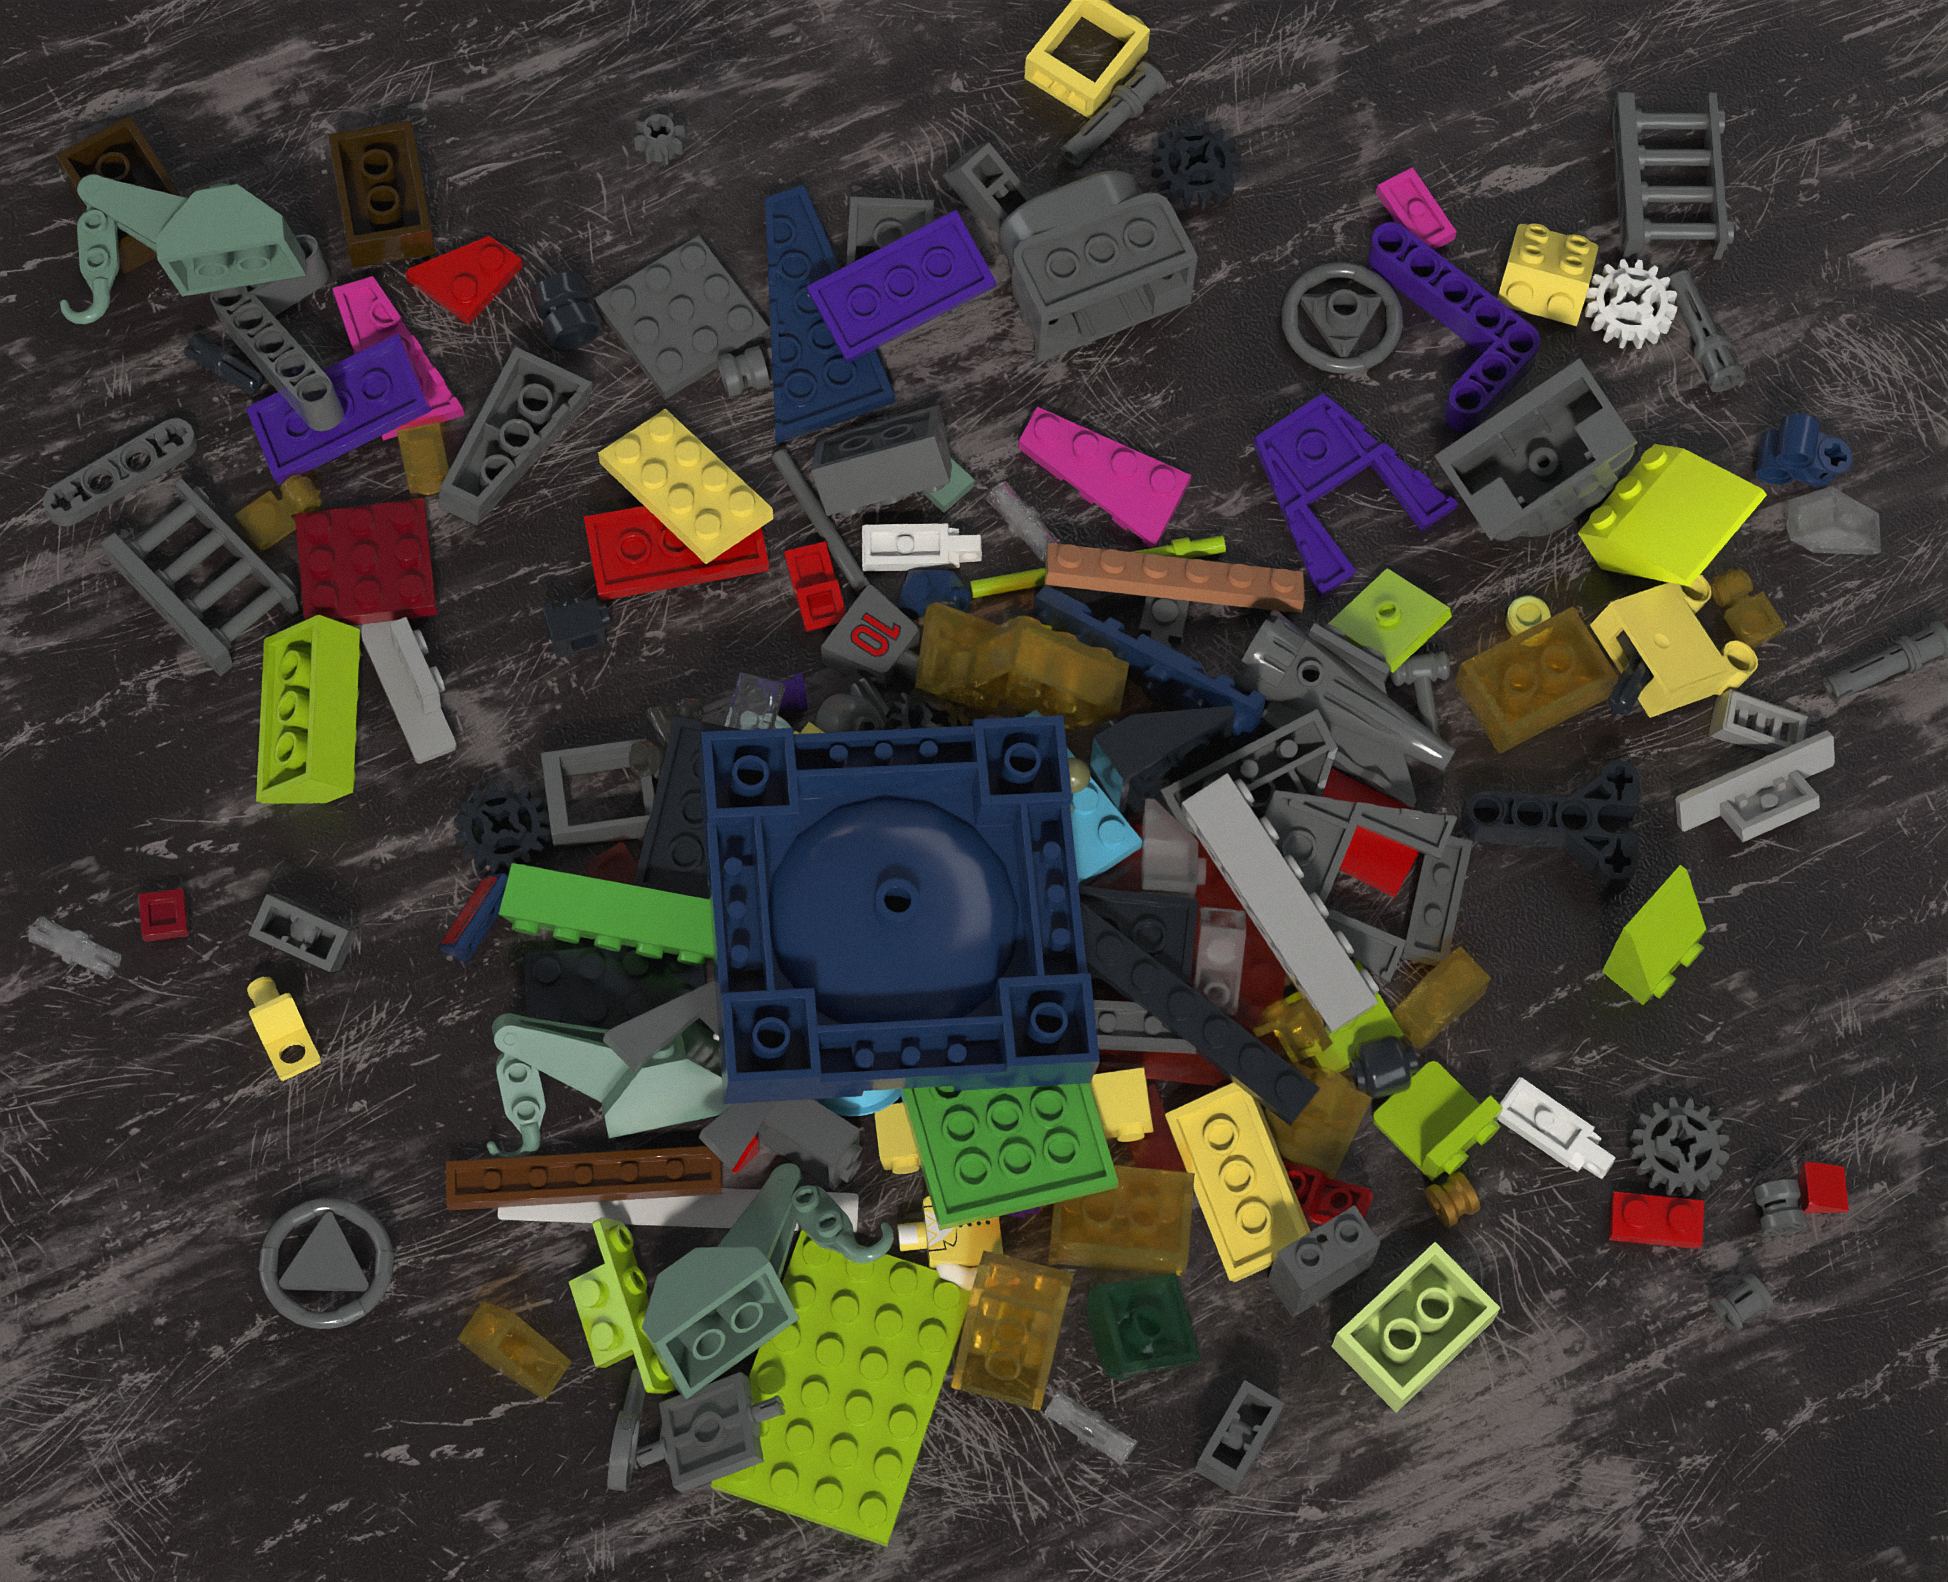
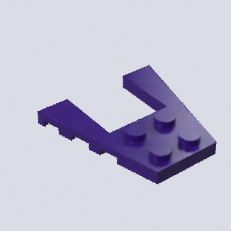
M1324 393L1257 435L1253 441L1260 462L1319 599L1354 577L1356 570L1308 508L1309 505L1370 465L1421 532L1454 511L1458 505L1454 498L1451 496L1447 498L1432 486L1433 481L1418 469L1414 471L1395 456L1397 452L1386 443L1380 444L1364 431L1365 426Z

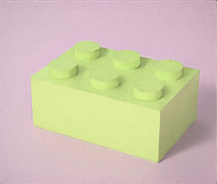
M1434 1242L1336 1334L1331 1347L1397 1413L1494 1321L1500 1307Z

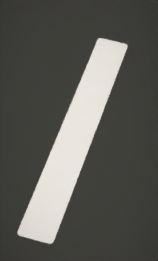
M722 1188V1194L500 1207L498 1208V1218L501 1220L592 1223L599 1218L622 1220L624 1224L732 1228L760 1190ZM826 1192L849 1216L853 1225V1231L856 1232L858 1195L855 1193ZM796 1223L794 1231H801L802 1228Z

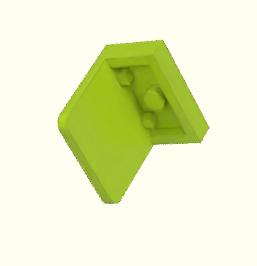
M1431 1061L1412 1077L1411 1086L1407 1091L1392 1095L1375 1111L1373 1122L1434 1182L1445 1171L1449 1175L1454 1173L1469 1157L1465 1152L1476 1142L1482 1146L1499 1130L1501 1126L1497 1121L1503 1107L1491 1095L1480 1104L1438 1062Z

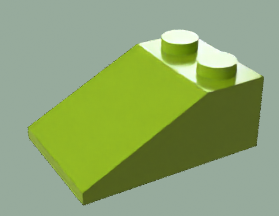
M1680 865L1623 928L1602 970L1604 974L1642 1005L1653 994L1660 999L1676 980L1672 975L1673 971L1681 963L1685 967H1689L1704 949L1699 941L1706 931V926L1688 871Z

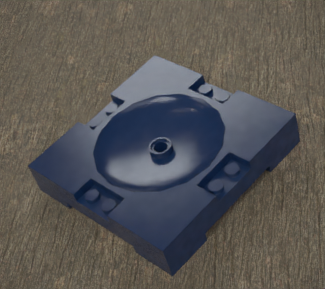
M1063 715L974 719L972 726L809 734H793V728L708 731L701 733L698 764L707 885L709 886L715 961L714 980L724 1104L858 1097L863 1095V1091L953 1086L954 1091L1091 1082L1099 1065L1100 1058L1091 973H1087L1070 812L1072 793ZM892 900L899 901L907 910L900 913L892 912L886 907L885 903Z

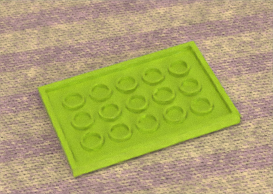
M801 1229L782 1283L799 1319L759 1347L749 1375L754 1403L757 1404L779 1395L785 1406L783 1407L785 1414L765 1420L760 1424L759 1436L764 1462L711 1482V1488L888 1547L974 1291H966L954 1283L941 1279L936 1270L888 1254L873 1262L865 1264L854 1263L846 1259L841 1253L819 1247Z

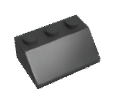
M940 406L929 407L818 438L811 472L826 515L830 516L839 513L841 516H849L861 511L866 505L880 502L882 505L893 504L903 499L907 494L921 491L923 494L933 493L941 490L945 484L950 483L952 463Z

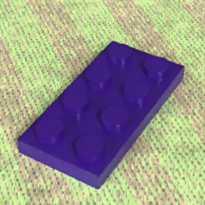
M955 210L807 286L806 289L844 361L848 364L995 288L997 282L959 213Z
M398 333L323 370L330 378L344 410V417L341 423L333 429L316 431L310 428L279 392L246 407L273 479L279 485L433 411L406 344Z

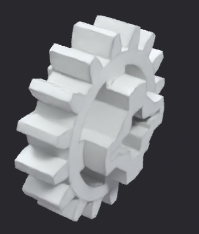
M1622 259L1617 270L1607 264L1604 266L1602 276L1597 274L1593 276L1590 284L1591 288H1588L1585 302L1588 303L1585 317H1595L1591 326L1593 331H1598L1602 328L1606 331L1603 341L1607 343L1613 337L1619 339V348L1624 349L1627 341H1633L1635 347L1641 349L1645 338L1652 344H1655L1658 341L1660 332L1667 334L1672 323L1671 320H1674L1677 312V307L1673 305L1677 292L1666 291L1670 278L1658 279L1656 277L1658 267L1653 266L1649 271L1643 270L1642 260H1638L1634 268H1629L1625 259ZM1608 291L1610 303L1605 307L1604 295ZM1654 302L1657 303L1658 312L1655 317L1652 315L1654 310L1652 304Z

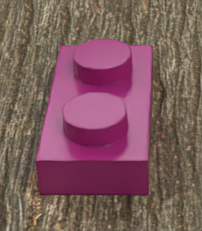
M1413 167L1377 185L1376 194L1394 221L1405 227L1430 248L1435 250L1455 240L1457 231Z

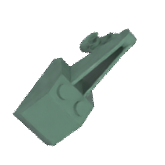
M92 174L84 177L77 187L78 195L87 207L86 212L82 214L78 221L77 233L80 271L93 292V303L88 310L83 312L73 311L67 300H62L60 306L66 319L75 324L92 323L104 315L109 307L110 290L120 266L117 227L157 252V260L182 296L307 276L305 252L283 216L238 184H214L209 189L195 191L189 198Z
M512 1013L503 1014L493 1022L494 1043L503 1052L496 1061V1073L505 1114L519 1130L523 1138L522 1146L514 1152L501 1151L495 1142H488L487 1148L493 1158L534 1156L540 1147V1126L546 1104L539 1070L600 1101L609 1138L718 1116L732 1105L724 1104L721 1061L718 1051L720 1049L719 1041L714 1039V1032L696 1022H693L636 1072H633L603 1041L604 1035L608 1031L607 1029L534 1019Z
M786 1163L775 1168L760 1192L717 1247L695 1248L657 1276L642 1324V1330L673 1385L685 1399H688L799 1319L780 1282L796 1223L819 1247L841 1253L846 1259L854 1263L863 1264L876 1261L890 1249L894 1237L889 1223L884 1222L881 1224L883 1236L878 1243L870 1247H861L855 1241L853 1225L849 1216L824 1189L818 1186L807 1185L799 1167L795 1164Z

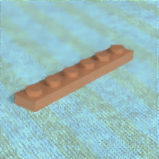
M1048 543L1045 585L1265 610L1275 609L1276 611L1302 613L1305 602L1303 572L1125 552L1114 549L1090 548L1069 544Z

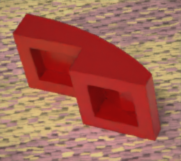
M826 541L784 551L785 563L805 631L809 632L838 625L846 614L838 579L834 575Z

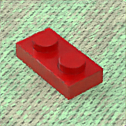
M1613 1192L1610 1206L1609 1240L1700 1249L1703 1245L1704 1201Z

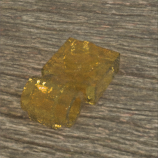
M295 474L284 481L280 487V491L283 493L280 501L277 500L271 491H268L235 514L238 523L261 552H264L296 529V523L291 515L314 512L319 508L321 504V499L319 498L320 491L308 477Z
M1731 568L1715 576L1714 582L1710 584L1711 595L1719 606L1728 605L1732 607L1726 610L1723 617L1740 642L1747 644L1752 649L1783 633L1785 625L1764 592L1762 591L1751 598L1749 597L1748 593L1753 591V586L1749 576L1743 569L1734 570Z

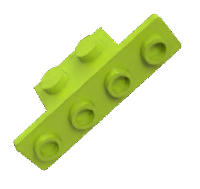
M599 1218L593 1221L592 1225L605 1264L569 1281L595 1367L606 1368L634 1354L644 1388L648 1393L669 1394L674 1392L677 1388L673 1385L642 1330L649 1299L646 1293V1278L638 1268L632 1249V1235L622 1220Z

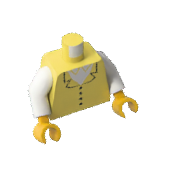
M930 1196L923 1199L922 1204L923 1222L897 1224L900 1251L927 1249L929 1268L936 1270L943 1280L954 1283L966 1291L996 1287L1000 1283L1009 1288H1016L1020 1285V1279L1014 1276H1007L1009 1269L1013 1266H1021V1262L1010 1256L1003 1255L999 1216L939 1231Z

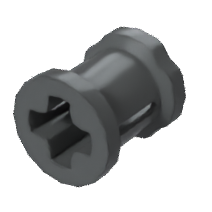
M1750 1273L1742 1278L1741 1285L1725 1296L1718 1294L1711 1300L1718 1318L1734 1333L1742 1329V1323L1760 1310L1767 1312L1773 1307V1300L1766 1287L1756 1276Z

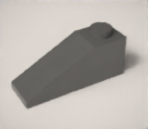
M990 142L971 148L942 175L966 206L997 233H999L1005 219L1014 210L1034 198Z

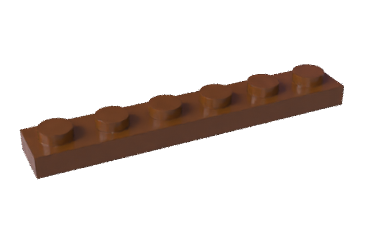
M707 1146L446 1161V1204L448 1211L722 1194L721 1162Z

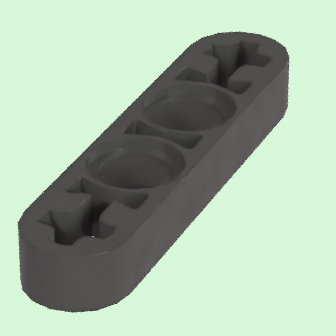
M180 418L166 420L54 484L46 491L43 499V505L49 519L59 526L74 525L184 462L194 454L197 448V440L192 426ZM176 434L179 438L183 439L184 443L176 446L175 443H170L169 437ZM157 443L159 450H162L164 456L158 458L155 448L152 446ZM136 453H145L151 457V461L145 469L133 470L127 466L129 458ZM100 474H107L114 479L112 486L108 490L97 492L90 488L93 478ZM81 486H83L86 497L89 499L85 502L77 490ZM64 498L67 502H70L72 508L64 511L63 508L58 506L57 501Z

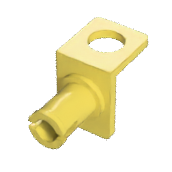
M261 977L251 982L247 992L253 1000L255 1008L249 1011V1015L280 1080H287L320 1064L321 1058L291 994L285 993L280 996L274 980L270 977ZM301 1045L305 1048V1055L298 1062L291 1064L281 1060L282 1052L287 1047Z

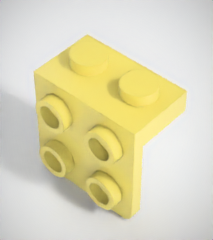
M1519 224L1497 299L1508 308L1577 326L1589 288L1598 245L1590 242L1584 236L1560 234L1550 231L1547 227L1540 224Z

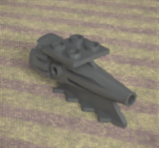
M1274 609L1271 612L1270 620H1265L1241 661L1245 663L1240 674L1235 672L1233 677L1235 688L1248 693H1252L1255 690L1265 695L1266 700L1271 701L1267 709L1262 713L1260 726L1275 731L1318 709L1338 747L1332 767L1354 776L1366 786L1412 808L1416 802V796L1404 755L1432 765L1444 772L1456 748L1447 744L1388 698L1385 683L1391 667L1384 663L1386 660L1385 656L1368 646H1363L1362 649L1355 647L1346 641L1348 636L1344 632L1329 624H1325L1322 628L1314 623L1309 635H1307L1284 617L1282 613ZM1304 678H1312L1314 682H1308Z

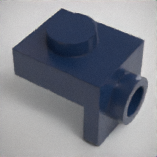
M909 569L897 608L906 616L941 617L951 628H960L965 613L970 606L971 590L953 571Z

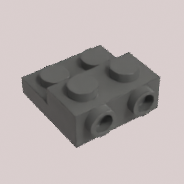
M850 197L846 266L933 222L934 200Z

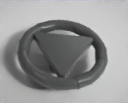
M1327 263L1318 265L1301 274L1287 291L1281 307L1282 329L1295 353L1305 362L1316 368L1332 373L1348 374L1366 371L1383 362L1396 347L1403 328L1402 306L1394 289L1380 274L1362 265L1353 263ZM1349 278L1373 289L1377 294H1356L1346 289L1338 290L1333 294L1304 293L1327 279ZM1382 300L1386 307L1387 327L1383 339L1377 346L1357 357L1349 358ZM1299 301L1336 357H1331L1311 346L1303 338L1298 328Z
M320 1198L306 1201L288 1210L275 1222L268 1232L260 1250L259 1274L261 1284L274 1308L298 1325L316 1329H332L347 1326L366 1316L379 1303L387 1291L393 1276V1247L386 1229L378 1218L357 1203L339 1198ZM324 1215L278 1281V1255L284 1238L294 1227L316 1216ZM334 1215L343 1216L365 1229L372 1239L376 1256L374 1279L370 1286ZM283 1289L359 1291L365 1293L359 1299L336 1311L316 1312L307 1309L288 1297Z

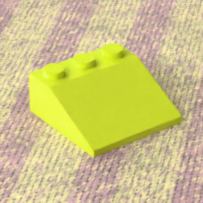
M1654 444L1643 453L1641 460L1629 474L1618 482L1615 490L1605 502L1590 515L1589 520L1580 529L1578 534L1602 570L1691 586L1767 495L1762 488L1684 448Z

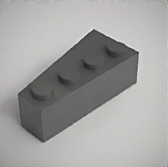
M515 346L440 487L438 508L478 525L590 403L593 382Z

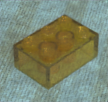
M1571 607L1461 663L1455 685L1497 752L1501 754L1608 699L1619 677L1574 607Z
M1018 616L973 638L964 686L1028 713L1037 709L1042 716L1063 715L1065 728L1075 731L1120 712L1129 663L1114 657L1113 652L1108 649L1090 647L1077 641V637L1073 634L1055 632L1043 627L1041 622L1033 617Z
M1114 1165L1119 1182L1117 1188L1053 1203L1048 1263L1184 1276L1189 1254L1195 1173Z
M983 1250L972 1286L951 1388L1041 1411L1074 1273Z

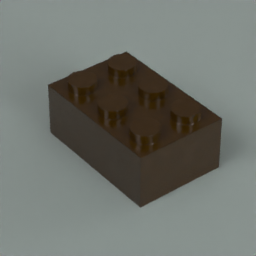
M131 116L56 154L63 178L85 212L87 207L79 197L77 187L84 177L92 174L182 197ZM117 227L119 262L124 274L157 257V252Z
M411 120L328 134L352 268L436 254Z

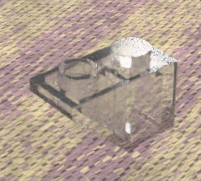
M1201 907L1193 989L1223 1013L1237 1014L1246 938L1245 911Z

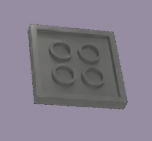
M699 235L594 298L596 309L664 400L718 368V356L729 353L737 356L770 336L769 326Z

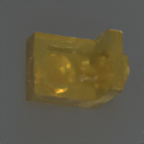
M1306 997L1290 1004L1285 999L1273 1003L1263 1010L1262 1014L1265 1018L1252 1029L1257 1037L1274 1031L1293 1063L1322 1053L1333 1044Z

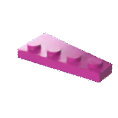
M373 276L332 288L353 353H359L398 333L406 344L433 410L382 435L383 440L465 416L462 405L449 391L444 379L423 353L421 345L414 335L410 334L402 322L401 316Z
M1039 407L1034 411L1019 440L1018 448L1060 481L1066 480L1079 490L1081 497L1091 504L1096 503L1123 529H1130L1143 539L1142 543L1149 549L1158 546L1191 479L1190 474Z

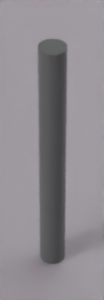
M786 449L779 450L772 456L773 462L822 540L826 541L827 548L857 595H860L870 582Z

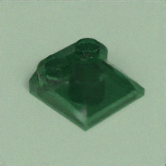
M1176 1273L1100 1284L1089 1290L1086 1309L1087 1320L1100 1365L1109 1377L1118 1381H1127L1139 1374L1194 1364L1201 1360Z

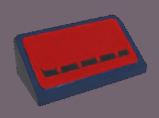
M504 873L486 875L481 880L440 943L439 948L443 952L463 963L469 962L499 915L508 875Z

